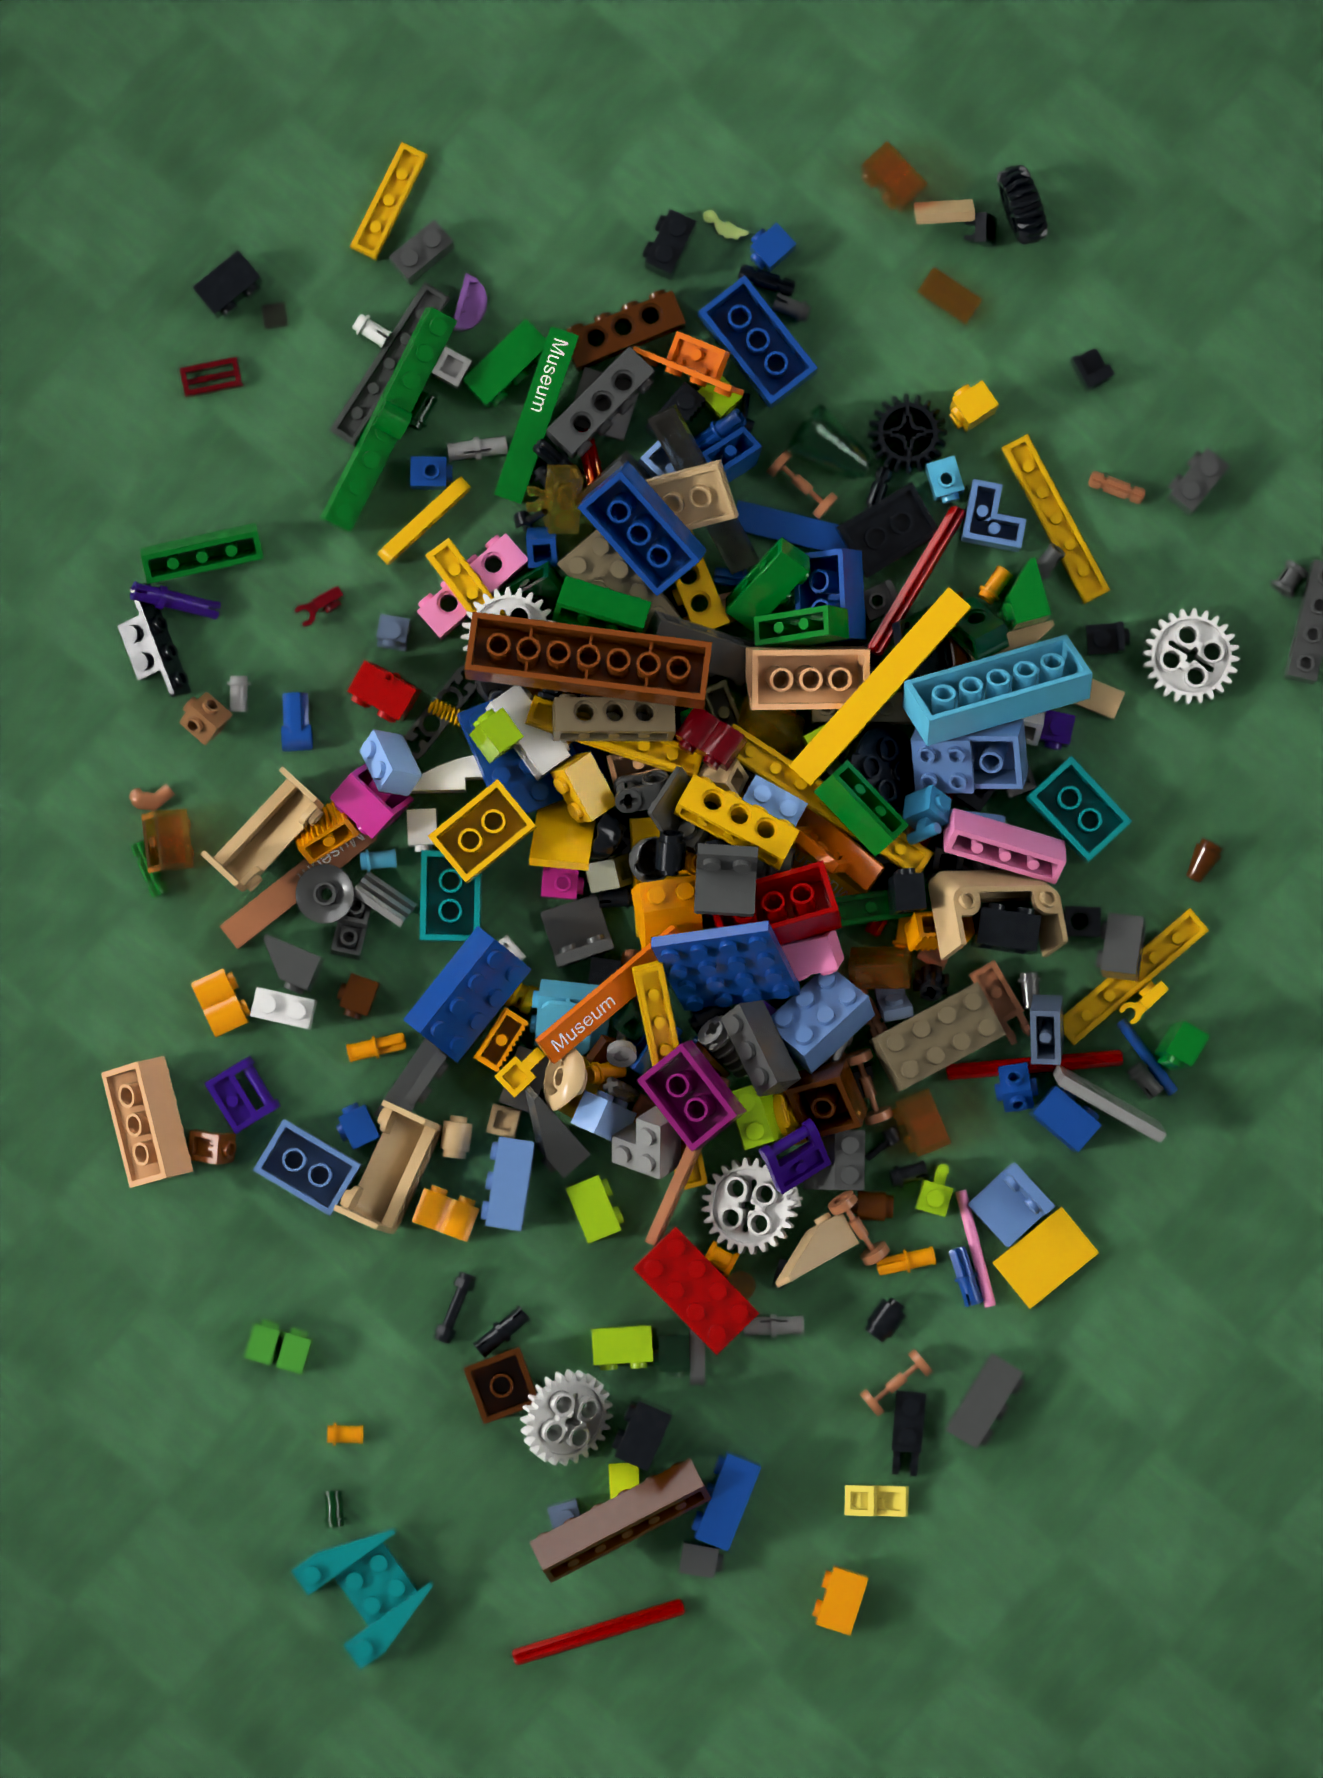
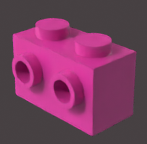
M543 867L541 897L575 901L577 900V894L583 895L585 877L579 876L580 870Z

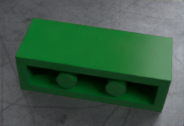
M525 318L462 379L463 385L487 409L492 405L495 407L499 406L508 396L506 391L513 384L516 387L522 384L529 376L527 371L534 364L538 365L546 338Z
M781 537L726 597V613L754 632V617L773 614V610L779 604L783 605L786 603L794 587L797 584H803L810 575V557Z
M565 576L552 621L643 633L652 602L620 593L610 588L591 584L581 579Z
M823 605L754 617L755 647H800L849 639L848 609Z
M848 760L814 791L875 857L909 826Z

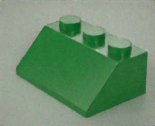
M1036 557L1030 558L1021 569L1001 604V611H998V617H1001L1006 622L1009 632L1046 622L1051 616Z

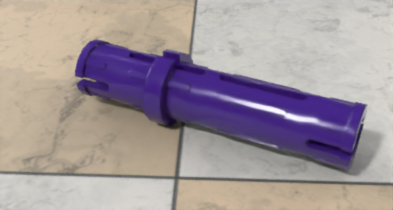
M134 581L131 590L135 591L134 593L130 592V600L154 604L155 608L158 609L166 607L212 618L213 620H216L220 613L215 611L221 608L220 601L168 590L167 586L160 585L158 588Z

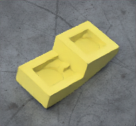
M845 1485L844 1515L908 1516L909 1486Z

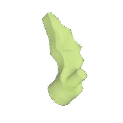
M707 210L703 214V220L706 223L713 222L718 235H723L725 239L733 238L738 240L740 236L749 234V231L736 227L729 221H721L713 210Z

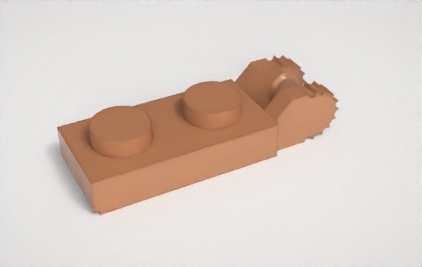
M993 960L968 975L973 984L979 983L1011 1046L1018 1042L1007 1021L1015 1016L1023 1033L1030 1036V1025L1022 1013L1024 1010L996 961Z

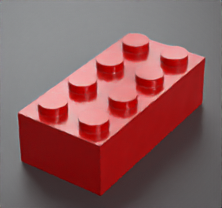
M823 860L756 879L755 913L753 917L713 915L716 928L769 921L780 945L842 928L839 908Z
M676 1226L632 1268L715 1355H718L760 1314Z

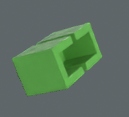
M263 1319L262 1323H254L244 1358L271 1365L279 1339L283 1337L284 1340L276 1367L302 1375L314 1340L307 1337L309 1332L295 1327H291L290 1332L279 1329L280 1323Z

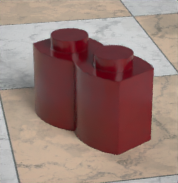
M693 708L675 734L677 741H679L678 746L690 755H693L695 752L703 756L704 759L702 761L716 771L719 768L727 771L747 743L742 733L720 721L704 709Z

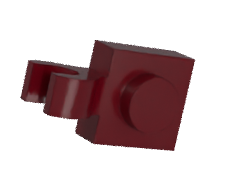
M337 585L315 597L311 602L297 606L294 611L296 614L302 611L309 612V619L302 623L303 627L307 628L315 623L318 612L321 613L325 610L328 614L342 606L340 601L344 600L345 597Z

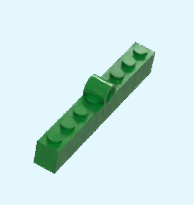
M433 307L425 308L319 519L344 532L351 533L397 440L403 436L411 421V412L457 323L456 319Z

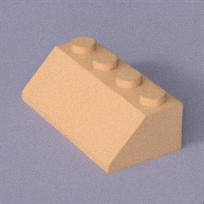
M863 646L746 647L745 677L751 710L840 709L870 675V649Z
M165 1056L137 1061L102 1072L101 1075L129 1187L133 1188L194 1172Z

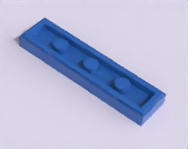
M740 500L737 502L736 508L739 516L733 519L731 527L733 531L775 541L783 537L792 545L816 551L847 549L835 528L839 524Z

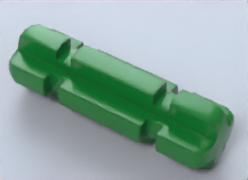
M140 841L131 846L134 857L139 859L137 864L145 882L150 885L148 889L151 896L157 898L168 892L167 886L164 881L161 882L160 878L162 875L154 856L149 854L151 849L148 842Z

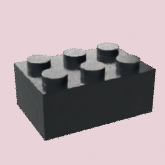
M987 903L975 914V934L972 937L971 947L1031 955L1037 951L1041 916L1035 915V909L1017 907L1013 911H1006L1003 904Z
M639 1397L637 1402L631 1400L624 1416V1420L628 1422L625 1430L618 1429L612 1443V1448L616 1449L615 1457L648 1471L672 1418V1411L642 1397Z

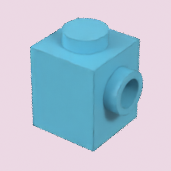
M955 455L927 463L925 465V472L934 502L942 500V503L946 504L959 500V494H962L965 489Z

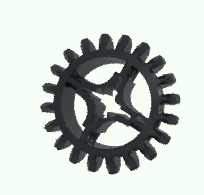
M1021 164L1005 168V170L998 173L997 186L1011 230H1013L1017 241L1023 245L1039 242L1041 239L1046 238L1048 224L1034 180L1031 178L1028 169Z
M904 394L903 403L899 402L897 396H893L892 407L888 402H882L881 406L885 413L876 409L873 415L879 421L870 420L868 424L871 428L877 429V431L867 433V438L877 439V441L869 445L870 450L880 448V451L875 455V459L879 460L886 456L887 459L883 466L887 468L891 462L896 463L894 467L895 473L900 471L901 465H906V474H911V465L914 464L916 470L922 472L923 465L921 462L924 461L925 464L933 462L930 455L940 458L941 452L935 447L945 448L946 446L944 440L938 439V437L947 436V430L938 429V427L945 424V419L935 420L934 417L940 413V410L935 408L929 412L930 400H927L924 406L919 405L920 395H916L914 403L909 402V394ZM902 412V423L900 426L890 430H883L884 424L891 416ZM911 412L922 416L929 424L930 429L915 425ZM906 420L908 421L910 433L916 434L915 437L911 436L908 447L905 436L899 433V431H904ZM932 438L929 447L924 452L916 456L912 455L913 444L916 441ZM884 439L898 442L902 446L903 456L891 451Z

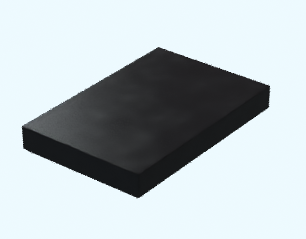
M910 482L835 528L847 549L862 550L863 577L866 579L931 540L938 526L914 484Z

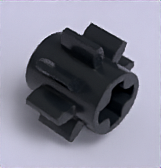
M927 964L921 970H915L913 991H920L921 999L935 1001L942 994L947 995V986L950 985L949 974H942L941 966Z

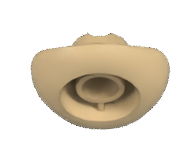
M573 1048L555 1064L550 1060L548 1061L544 1074L543 1090L547 1106L552 1111L559 1110L576 1095L582 1094L585 1090L587 1070L585 1069L584 1059L577 1049Z

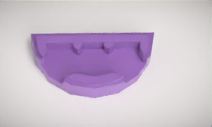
M468 273L465 275L453 317L457 320L453 331L463 332L474 328L482 321L487 311L488 298L485 289L476 277Z

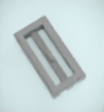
M371 872L366 873L364 878L354 888L356 898L398 927L403 925L417 906L415 902Z

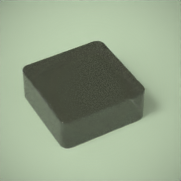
M284 302L262 305L263 322L266 330L288 327L286 305Z

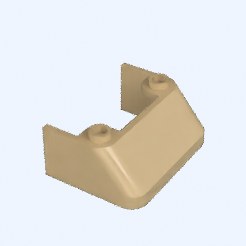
M283 766L279 771L287 779L214 857L205 850L200 854L241 892L247 889L250 892L253 891L261 883L262 878L260 876L308 824L313 826L324 814L321 811L324 804Z
M1008 870L941 871L929 881L928 890L941 960H947L967 944L962 917H971L976 914L980 909L981 902L1031 901L1033 909H1035V915L1041 916L1039 942L1042 957L1050 956L1068 942L1060 895L1045 881Z
M383 1100L381 1105L384 1108L380 1112L377 1121L381 1124L380 1131H382L380 1139L359 1185L354 1186L351 1190L346 1189L340 1201L342 1206L335 1205L333 1210L375 1230L394 1234L404 1218L439 1141L442 1125Z

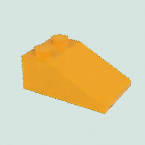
M696 875L643 882L631 888L641 950L651 942V937H657L670 925L675 926L679 933L703 930L702 914L694 913Z

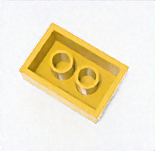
M497 779L429 834L428 837L468 884L536 829L537 826Z

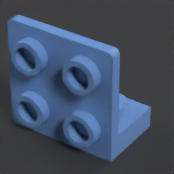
M915 728L911 738L915 792L933 784L943 793H974L975 782L971 739L954 738L927 746Z
M1016 1162L1007 1166L968 1203L972 1211L1006 1247H1010L1034 1223L1055 1207Z

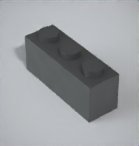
M763 1000L740 1003L721 1017L723 1025L758 1097L783 1093L801 1079Z
M990 1353L945 1427V1430L975 1449H978L980 1444L985 1447L994 1432L990 1429L995 1419L1001 1421L1009 1408V1405L1005 1403L1010 1394L1016 1395L1025 1381L1021 1378L1024 1372L995 1354Z

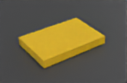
M565 800L537 810L535 819L537 828L533 831L529 865L589 871L596 819L592 822L577 823L568 813V805Z
M1060 1206L992 1263L1026 1306L1031 1309L1099 1254V1252L1064 1208Z

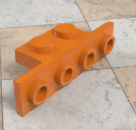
M679 331L675 334L667 358L636 346L633 347V350L641 355L642 359L649 365L657 367L658 363L666 365L665 372L681 377L683 373L691 376L690 382L702 387H706L707 383L715 385L714 392L727 397H731L732 393L742 396L745 390L720 380L731 352Z
M807 807L805 808L795 826L796 829L800 830L795 840L797 842L796 847L804 854L812 855L818 862L823 860L827 873L845 872L864 890L869 891L885 867L844 831Z

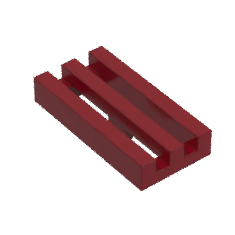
M237 356L179 368L185 398L244 387ZM233 365L234 370L187 379V374ZM235 377L236 379L235 381L189 389L191 385Z

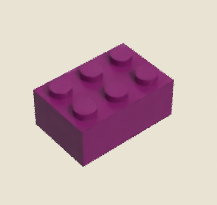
M692 1040L681 1043L637 1079L638 1083L691 1152L702 1148L747 1112Z

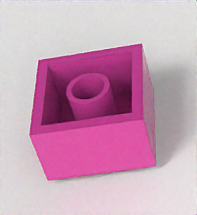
M366 764L351 772L329 797L339 812L346 813L356 823L358 830L365 835H369L372 839L390 827L414 801L410 795L403 796L378 791Z

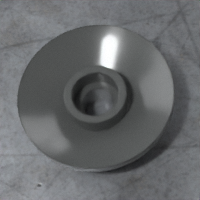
M320 864L304 872L297 883L295 895L300 911L308 919L317 923L328 924L342 919L350 911L354 902L355 892L352 880L344 870L334 865ZM327 888L332 891V897L329 900L323 898V891Z

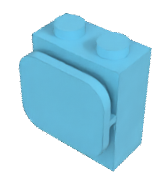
M541 979L540 988L533 991L532 1008H537V1015L531 1016L530 1032L535 1033V1039L599 985ZM609 1019L574 1047L581 1055L590 1051L601 1035L608 1036Z

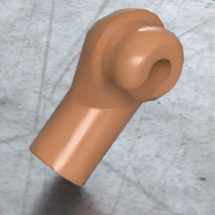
M164 784L155 793L144 792L141 788H135L130 792L129 799L137 809L155 811L176 794L167 784Z

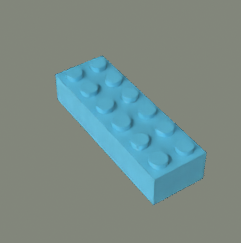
M1067 634L906 680L904 681L902 707L926 745L930 746L1090 699L1093 673Z

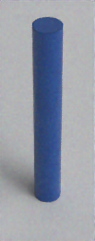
M1124 1018L1119 1021L1116 1026L1145 1064L1147 1063L1148 1069L1160 1085L1164 1087L1168 1096L1178 1090L1177 1086L1162 1066L1157 1063V1059L1128 1020Z

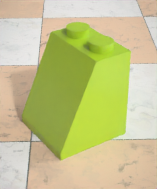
M753 1085L732 1091L747 1111L735 1120L744 1150L783 1138L774 1114V1094L758 1097Z

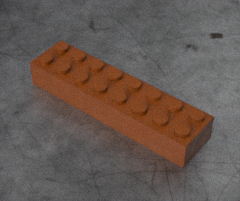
M472 612L464 669L465 679L704 709L712 642Z

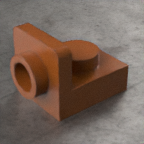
M198 1129L190 1130L188 1151L192 1161L215 1165L234 1162L237 1150L235 1133H216Z

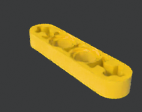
M462 476L456 479L384 545L377 555L386 565L394 562L471 490L470 484Z

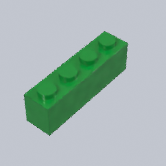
M256 523L140 548V556L147 584L264 559Z
M1185 1020L1172 1023L1154 1052V1055L1159 1057L1157 1063L1170 1071L1192 1067L1210 1035Z

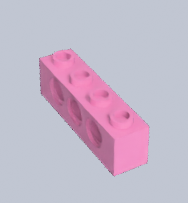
M506 533L502 537L497 534L485 544L487 550L479 557L474 554L466 560L492 596L494 595V589L500 590L528 565L527 556ZM497 558L502 562V567L498 572L491 573L486 570L485 564L489 559ZM444 581L440 584L442 589L433 596L432 593H429L418 603L420 608L417 610L420 618L441 641L469 617L466 614L467 611ZM446 597L455 598L458 602L456 609L451 612L444 611L441 608L442 600Z

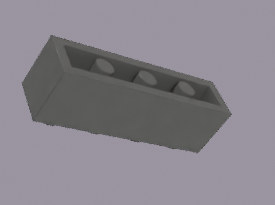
M656 610L654 611L645 634L712 642L708 676L718 678L721 675L727 677L735 685L745 686L746 647H755V642Z

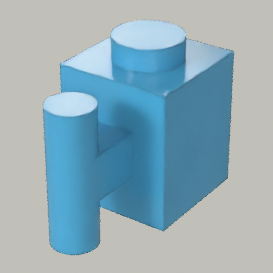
M933 784L905 796L903 819L916 830L907 834V841L910 845L940 834L941 826L949 823L952 799Z

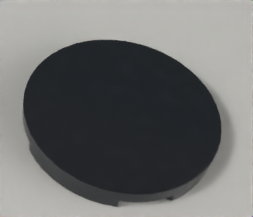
M875 726L865 729L852 743L848 761L897 813L904 810L905 796L915 792L911 741L900 730L887 726Z

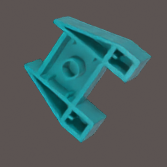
M395 1527L319 1550L291 1570L308 1596L334 1578L368 1626L343 1644L360 1670L386 1652L434 1585L433 1580H430L418 1589L385 1543V1540L397 1532Z

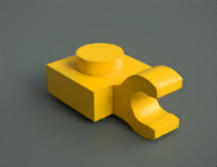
M1150 981L1139 991L1142 997L1136 1003H1124L1118 1011L1121 1014L1127 1008H1132L1135 1016L1129 1023L1131 1025L1135 1024L1140 1020L1142 1014L1159 1000L1169 988L1162 981H1158L1156 984Z
M536 1048L523 1061L514 1056L494 1077L516 1098L537 1078L531 1070L546 1055L539 1048Z

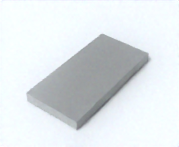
M1056 1065L1052 1073L1060 1087L1158 1143H1162L1167 1133L1160 1121L1067 1068Z

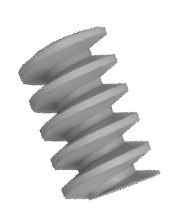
M723 1015L708 1020L699 1030L698 1041L705 1045V1048L711 1051L715 1058H719V1061L726 1065V1068L733 1072L735 1077L742 1078L748 1076L721 1020Z

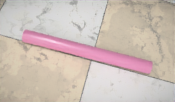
M967 1190L957 1191L955 1195L975 1272H977V1280L984 1307L995 1306L996 1302L972 1209L968 1206L970 1201Z

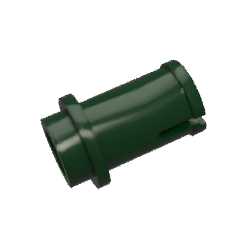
M423 391L411 412L412 418L408 425L417 431L427 427L426 421L438 402L432 396L424 405L430 394Z
M343 1490L323 1492L326 1519H323V1522H326L327 1528L345 1526L344 1520H347V1517H344Z

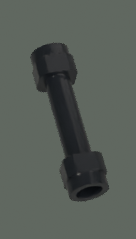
M462 1271L456 1276L453 1285L457 1286L442 1325L437 1324L434 1331L436 1332L434 1335L435 1339L450 1344L452 1339H454L457 1332L453 1329L468 1291L473 1292L477 1277Z

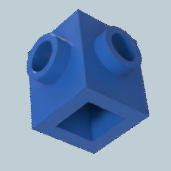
M1027 1062L999 1066L1000 1083L994 1084L997 1102L1003 1101L1005 1113L1035 1108L1033 1096L1039 1095L1036 1078H1030Z

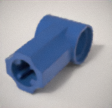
M290 692L282 694L284 725L281 726L282 751H312L313 732L312 724L309 723L308 693Z

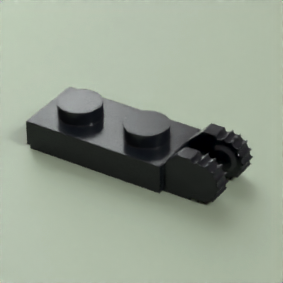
M896 1390L891 1451H893L891 1475L899 1474L901 1451L912 1452L909 1472L910 1476L917 1477L919 1453L922 1451L926 1393Z

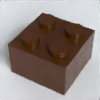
M846 1059L823 1064L812 1074L806 1069L798 1071L801 1079L785 1091L800 1127L802 1122L810 1118L815 1123L821 1137L861 1127L868 1110Z
M520 1346L463 1367L483 1424L524 1410L522 1408L524 1405H531L532 1403L528 1395L536 1396L538 1394Z

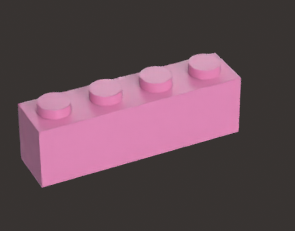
M953 808L949 817V823L943 829L944 852L1052 884L1057 883L1067 862L1064 840Z
M836 930L781 945L798 981L820 973L822 976L830 975L838 970L844 960V954Z

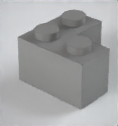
M657 1106L638 1116L636 1123L633 1122L612 1135L613 1163L657 1179H662L677 1169L681 1159V1137Z

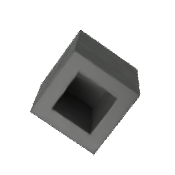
M683 1541L679 1573L714 1579L715 1572H721L724 1555L718 1554V1547Z

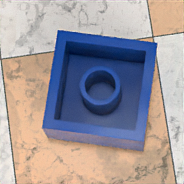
M1052 1086L1028 1114L1072 1152H1079L1102 1126L1097 1121L1100 1116L1088 1105L1079 1106L1074 1101L1077 1098L1076 1095L1062 1087Z

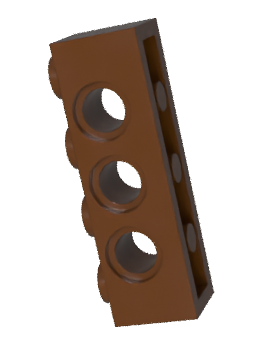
M665 289L655 291L648 296L649 300L638 304L637 300L631 301L621 306L622 311L613 315L610 312H605L594 317L595 322L584 326L583 323H578L566 329L568 332L580 335L572 357L576 371H582L585 367L589 368L618 356L629 346L632 349L634 346L640 347L686 328V321L673 290L665 292ZM647 311H655L659 315V319L654 324H648L642 319L643 314ZM620 322H627L631 325L632 330L627 335H620L615 331L616 325ZM593 333H599L605 339L603 344L597 347L590 345L587 340Z

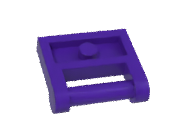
M251 1055L204 1083L235 1134L281 1107L278 1099L274 1100L253 1066L255 1062ZM242 1071L264 1105L258 1110L255 1109L235 1076Z
M810 1118L802 1122L800 1128L770 1146L766 1144L759 1149V1153L766 1163L775 1188L781 1194H784L831 1165L819 1131ZM808 1137V1142L777 1160V1155Z

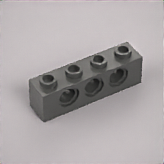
M629 346L546 429V436L565 452L571 460L576 455L582 457L592 447L593 444L590 441L597 434L603 436L612 427L613 423L611 420L618 413L624 415L634 404L632 399L639 392L643 395L652 387L655 370ZM625 378L631 382L632 386L628 390L622 391L615 386V382L618 379ZM599 399H605L609 401L611 407L607 411H599L595 408L594 404ZM578 420H585L590 424V428L586 432H578L573 425Z
M1316 559L1309 566V574L1306 579L1283 676L1285 679L1310 685L1317 682L1323 657V561Z

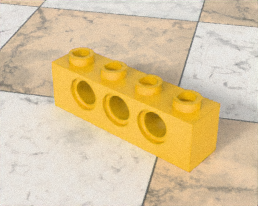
M702 557L701 561L690 569L697 574L696 581L687 585L682 583L679 578L674 582L676 589L672 590L678 607L681 605L685 607L688 616L683 617L684 620L720 630L730 626V622ZM697 597H703L708 601V607L702 612H696L691 607L692 601Z
M693 774L673 813L731 845L758 847V859L780 870L800 832L790 821L777 819L770 815L762 806L751 805L742 800L739 794L730 790L725 791L717 787L711 779L704 776L699 777ZM705 802H714L718 809L711 810L707 808ZM731 816H740L745 823L737 824L731 819ZM758 830L768 831L771 837H761L758 834Z

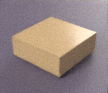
M493 1103L486 1132L515 1139L522 1110Z

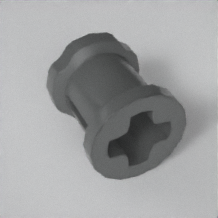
M1288 559L1285 562L1286 567L1277 580H1272L1270 585L1280 594L1292 599L1295 596L1294 590L1309 573L1303 567Z

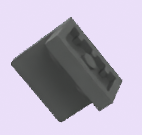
M676 766L656 799L651 803L648 815L659 831H682L684 839H686V851L697 854L698 843L705 844V841H707L711 834L673 814L679 799L691 780L683 767ZM705 802L707 808L711 810L718 809L714 802Z
M698 843L694 913L743 917L754 916L758 847Z
M595 894L540 913L558 969L615 950L602 910L599 907L597 895Z

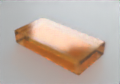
M933 267L917 291L918 294L964 325L968 323L983 300L935 267Z

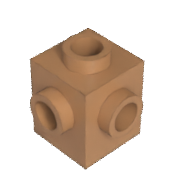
M206 691L198 699L193 696L185 704L182 710L186 713L179 723L206 746L222 732L233 714Z

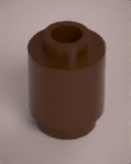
M857 1191L858 1201L851 1208L853 1214L866 1221H885V1218H893L894 1195H886L884 1191Z

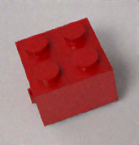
M368 660L363 661L347 692L353 695L351 698L353 702L364 708H370L372 705L379 709L376 715L390 723H395L397 720L405 721L422 691L403 680L399 673H392Z

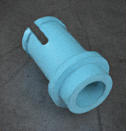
M365 849V852L359 853L361 870H367V873H370L371 869L397 868L395 849L372 852Z

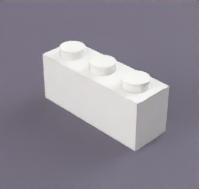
M514 685L491 701L485 709L488 711L492 708L495 712L502 707L505 709L524 736L513 748L538 781L571 756L568 752L570 748L566 741H553L552 733L525 724L533 695L526 687L522 688L521 686Z

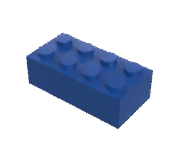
M745 275L698 311L699 320L721 348L731 352L729 358L770 410L817 374L818 367Z
M629 461L624 463L586 495L577 507L656 596L700 562L707 551Z
M477 926L403 1020L458 1063L532 969Z

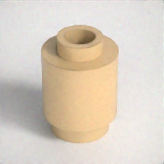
M450 1115L449 1120H443L440 1149H443V1157L466 1159V1152H470L473 1127L472 1123H467L468 1117Z

